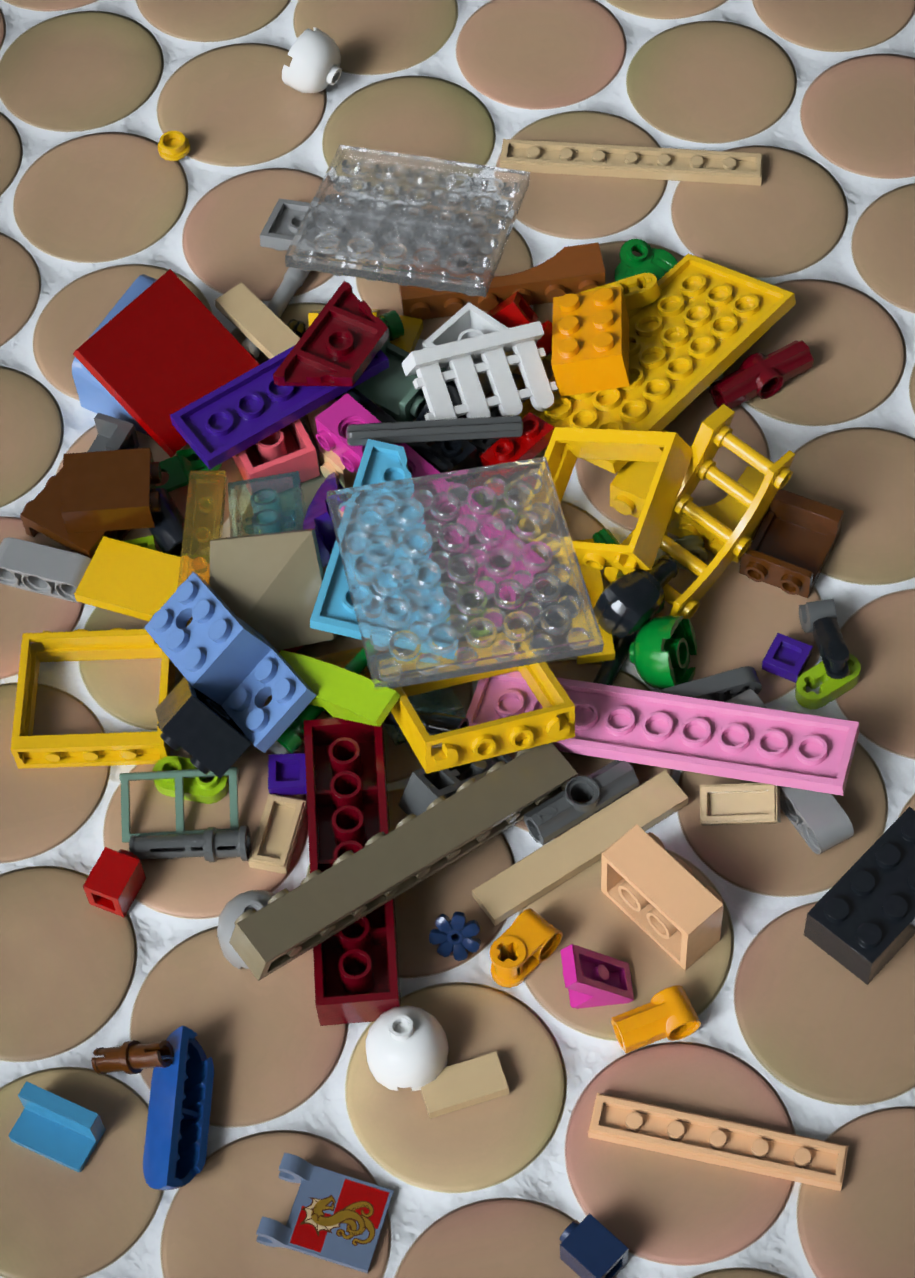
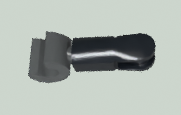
M834 599L806 602L805 605H799L801 627L805 633H813L826 674L833 679L845 678L849 674L847 663L849 660V650L837 622Z

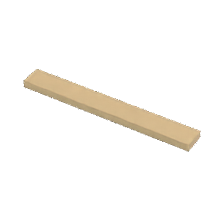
M503 139L500 171L761 186L764 154Z

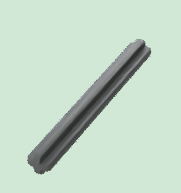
M516 415L350 424L346 429V439L349 446H366L368 439L390 444L512 438L522 435L523 422L522 418Z

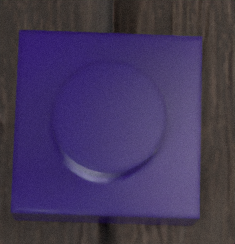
M777 633L763 659L762 670L796 683L812 655L813 646Z
M305 753L269 755V794H307Z

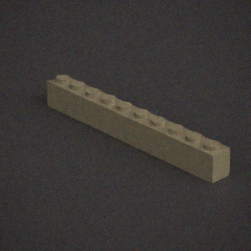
M553 743L521 750L516 754L515 759L506 763L502 760L493 765L483 778L467 780L449 798H446L445 795L438 797L422 814L416 816L412 813L406 816L397 824L396 829L390 833H377L358 852L354 853L352 850L345 852L335 860L331 868L324 872L320 869L311 872L302 880L301 885L292 891H289L287 888L279 891L268 901V905L256 911L255 908H251L245 911L234 922L235 928L229 943L259 981L524 819V814L564 791L567 782L576 777L578 773Z

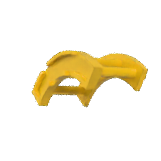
M725 404L721 405L700 425L691 446L693 455L667 525L668 527L677 514H685L725 544L710 564L707 565L667 536L668 531H665L659 548L698 576L683 594L669 584L663 587L664 600L673 606L669 616H683V619H690L695 614L700 605L698 601L717 581L734 557L740 558L748 550L752 543V539L749 536L763 517L778 489L781 490L793 474V471L789 468L795 453L789 450L775 463L732 434L733 429L730 428V424L735 411ZM720 447H726L765 475L756 495L716 467V462L713 458ZM701 479L703 481L708 479L748 508L734 531L693 502L691 494ZM634 530L620 545L630 544ZM605 567L602 578L612 583L630 572L622 571L616 567Z

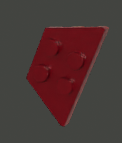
M343 281L273 374L274 384L278 386L353 387L389 338L388 327L379 317L372 314L371 308L364 300L360 301L354 295L352 286L348 282Z

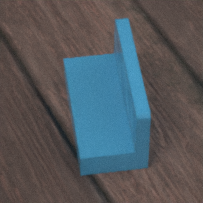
M26 1081L18 1094L24 1110L9 1133L10 1140L67 1168L81 1172L106 1130L99 1114Z

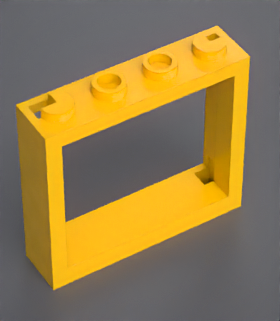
M555 427L514 536L543 561L556 562L565 567L582 564L597 570L604 569V566L616 567L625 572H634L635 569L652 570L693 455L692 448L677 432ZM577 458L659 462L629 545L547 539Z
M113 628L100 631L77 629L72 632H50L43 630V633L22 634L11 740V752L18 769L156 764L160 759L170 756L171 747L160 737L163 732L158 726L157 731L33 736L40 662L162 658L159 690L160 704L174 689L176 666L145 629L126 630L123 628Z
M524 629L456 644L458 645L456 662L423 654H413L379 662L380 684L397 691L401 695L392 708L391 713L426 774L575 737V705ZM518 644L516 651L511 652V646ZM518 670L543 708L430 736L408 697ZM400 672V678L396 679L394 673ZM442 743V746H441V747H437V748H433V747H432V745H436V744Z

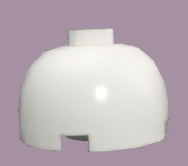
M313 27L314 31L309 28L306 29L297 38L288 53L293 58L290 67L284 65L282 69L284 84L302 93H318L323 91L329 85H335L342 73L340 68L341 55L337 44L328 34L316 27Z
M407 1005L391 1008L382 1013L369 1029L366 1038V1055L369 1069L377 1082L390 1090L398 1091L397 1087H411L412 1091L421 1090V1087L434 1081L448 1063L449 1047L446 1033L436 1017L422 1008Z

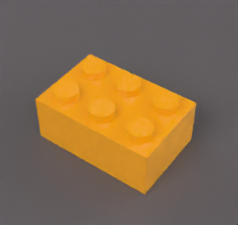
M621 286L553 297L551 366L560 397L630 386L629 314Z

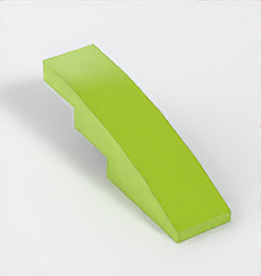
M284 650L279 652L317 695L309 705L323 707L332 717L380 727L401 696L397 691L334 664Z

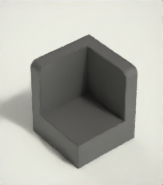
M102 413L96 414L94 421L98 435L87 452L137 449L140 446L133 423Z

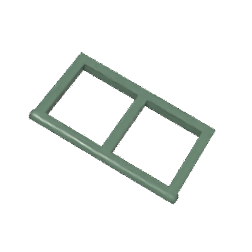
M230 767L223 775L229 776L230 828L216 829L217 831L239 830L238 767ZM199 769L120 773L122 842L129 843L132 835L153 836L203 833L204 830L185 831L184 778L214 777L216 775L211 771L206 775ZM175 779L176 831L131 834L130 781Z

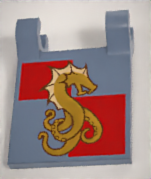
M284 1153L279 1166V1178L301 1184L286 1226L274 1219L262 1217L256 1235H258L256 1241L270 1247L288 1248L368 1274L394 1190L314 1166L298 1156Z

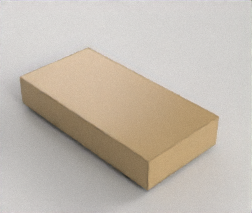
M765 783L700 785V824L703 826L781 823L780 786Z
M275 794L268 795L248 859L250 868L288 874L307 811L306 800Z
M496 1051L447 1066L434 1081L421 1087V1093L430 1119L510 1094Z

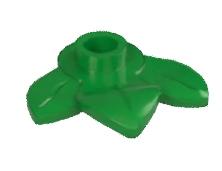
M631 239L626 241L620 249L619 257L621 262L615 269L614 278L615 281L641 273H651L656 276L658 281L678 261L671 253L664 249L651 248L643 240ZM632 251L638 252L642 256L637 257L633 255Z

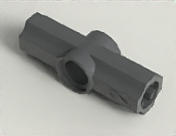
M614 760L589 776L572 778L567 782L564 791L524 814V822L529 830V834L537 843L545 845L639 786V780L634 772V768L629 762ZM577 799H585V800H587V801H589V802L579 803V802H576L575 800H577Z

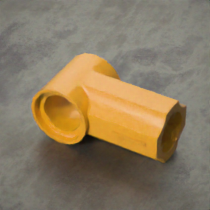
M680 985L668 987L655 994L650 1003L611 1018L615 1036L625 1053L666 1037L671 1041L683 1039L697 1031L701 1025L683 986Z

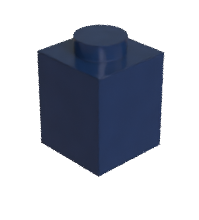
M590 1213L581 1223L577 1220L573 1221L560 1236V1259L581 1278H614L628 1263L629 1248Z

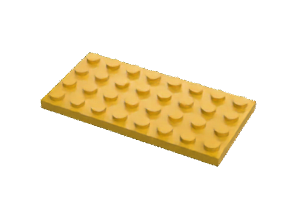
M688 253L658 280L661 295L655 302L628 311L630 386L560 397L559 390L553 392L554 403L546 411L536 410L532 406L530 399H527L522 404L523 409L518 416L523 419L531 412L554 427L662 431L796 304L795 294ZM554 375L548 380L549 382H556ZM581 458L614 474L629 462Z

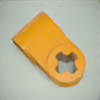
M528 908L524 910L490 947L492 979L502 987L511 988L521 984L542 961L550 957L557 949L562 940V932L533 909Z

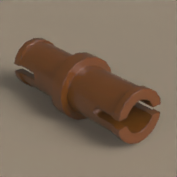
M133 1040L124 1042L122 1046L96 1048L93 1054L95 1056L104 1055V1057H94L91 1061L92 1067L97 1074L102 1075L110 1072L124 1071L131 1075L141 1073L143 1069L169 1067L173 1061L171 1059L162 1060V1058L174 1057V1051L171 1043L167 1040L143 1044Z

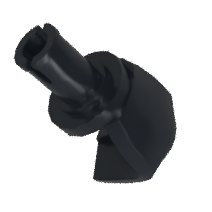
M663 556L652 567V570L635 569L634 572L619 577L607 586L593 609V613L601 628L608 634H613L622 639L632 635L641 626L650 621L664 602L663 587L679 574L677 564L671 558Z

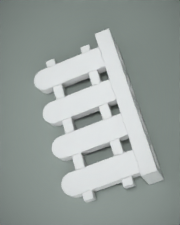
M537 321L412 351L401 364L405 376L415 374L418 376L413 381L415 390L422 388L430 411L425 415V419H457L458 416L466 415L467 418L491 417L489 408L497 406L502 416H516L522 412L523 405L521 400L530 399L532 406L538 411H546L554 403L553 392L557 391L558 388L555 381H548L541 360L546 356L544 348L537 349L536 342L545 334L541 322ZM513 351L514 355L506 356L505 352ZM482 359L481 363H473V360ZM518 365L526 387L525 389L517 390L510 370L511 366ZM450 367L449 371L441 372L440 368ZM478 374H487L494 394L493 397L485 398ZM445 382H455L462 402L461 405L453 406Z

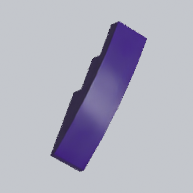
M335 472L327 476L316 492L303 522V530L315 528L322 568L328 565L349 500V496Z

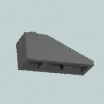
M508 754L428 774H426L423 768L415 770L410 776L398 806L407 815L414 813L418 816L425 812L427 807L438 797L445 795L446 798H449L467 780L471 778L479 780L486 776L487 771L499 761L504 760L508 763L513 759Z

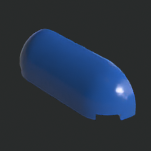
M183 1025L174 1030L166 1039L173 1047L174 1057L162 1058V1060L171 1059L173 1061L172 1064L166 1068L156 1067L152 1073L143 1156V1173L148 1186L157 1190H174L188 1184L196 1174L202 1171L207 1155L214 1064L212 1057H206L203 1048L195 1039L198 1034Z

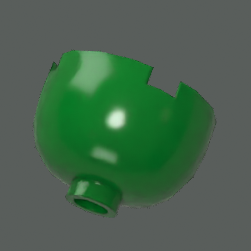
M683 616L655 617L642 626L635 638V642H632L630 645L629 657L631 663L635 664L637 673L642 680L655 689L662 690L690 682L695 675L696 667L688 668L690 655H697L696 636L691 621L689 619H682Z

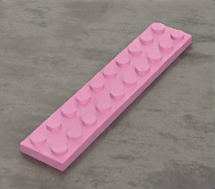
M513 671L480 679L466 718L469 720V726L542 709L543 707L520 672ZM557 678L575 705V737L553 742L554 746L561 752L844 795L859 735V722Z

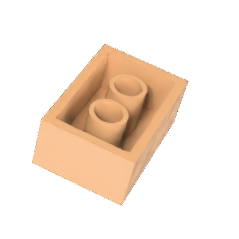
M636 824L602 853L601 891L685 971L720 941L724 906L720 895L711 886L706 885L704 887L694 877L691 868L679 858L675 860L665 850L663 843L655 834L651 832L646 833Z

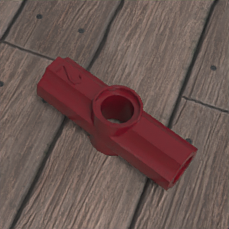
M796 340L766 356L763 353L757 352L746 358L739 370L712 383L709 393L717 408L725 404L730 409H733L756 396H759L761 399H767L775 395L785 381L812 368L814 359L811 356L809 347L803 340Z

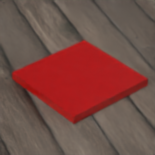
M171 269L73 353L84 367L170 457H173L178 450H181L187 444L185 439L172 425L170 415L260 365Z

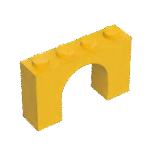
M629 461L619 470L610 483V506L623 515H631L639 519L659 462ZM747 466L737 482L756 495L765 475L757 469ZM729 494L715 504L699 506L733 531L748 509ZM768 508L764 513L763 517L761 518V520L759 521V523L757 524L754 531L749 536L750 539H754L762 521L764 520L768 512ZM677 514L666 528L669 533L679 538L689 535L701 537L704 541V548L710 550L714 555H717L725 544L685 514ZM735 556L732 561L738 563L741 557Z

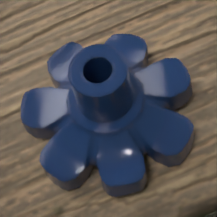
M454 912L452 920L447 915L441 914L435 921L438 929L430 930L429 941L433 945H438L437 953L441 956L448 957L453 951L456 961L467 959L468 951L474 953L479 950L481 940L475 936L480 931L479 923L476 920L466 923V915L463 912Z

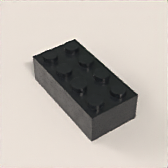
M908 807L815 904L806 917L804 936L867 985L915 934V810L911 807Z

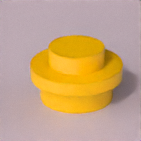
M168 131L160 137L158 152L163 159L176 161L188 155L190 143L183 133Z

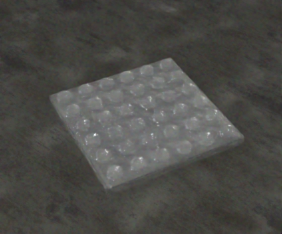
M339 145L285 255L286 267L298 268L303 271L312 270L331 273L336 276L364 278L369 281L391 282L402 286L430 288L435 291L463 293L468 296L486 297L528 189L530 172Z
M546 457L327 491V504L375 690L384 687L392 689L603 651L604 642Z

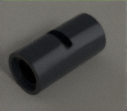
M155 488V491L160 492L161 512L155 513V528L148 529L163 553L178 557L195 556L200 548L198 539L169 492L164 488Z

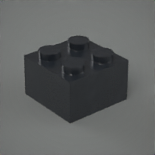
M185 677L155 709L159 722L157 726L163 732L160 737L174 750L178 751L182 747L192 755L190 758L191 763L206 775L211 771L221 778L251 745L250 740L222 706L194 688Z

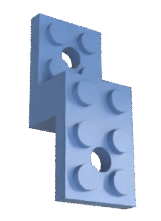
M194 571L144 627L187 681L198 691L221 705L252 744L264 753L317 696L262 634L238 618L207 582ZM192 617L191 623L186 627L188 620ZM272 695V700L264 707L266 699Z

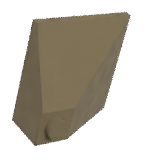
M315 528L210 540V587L238 618L262 634L277 651L336 638L334 633L310 628V618L324 578Z

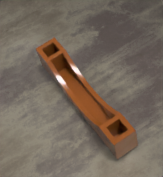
M599 242L564 247L554 257L538 266L505 276H464L444 271L432 265L397 269L403 316L422 320L453 316L468 302L484 312H489L517 291H519L530 306L553 303V297L570 293L576 294L605 285V269Z

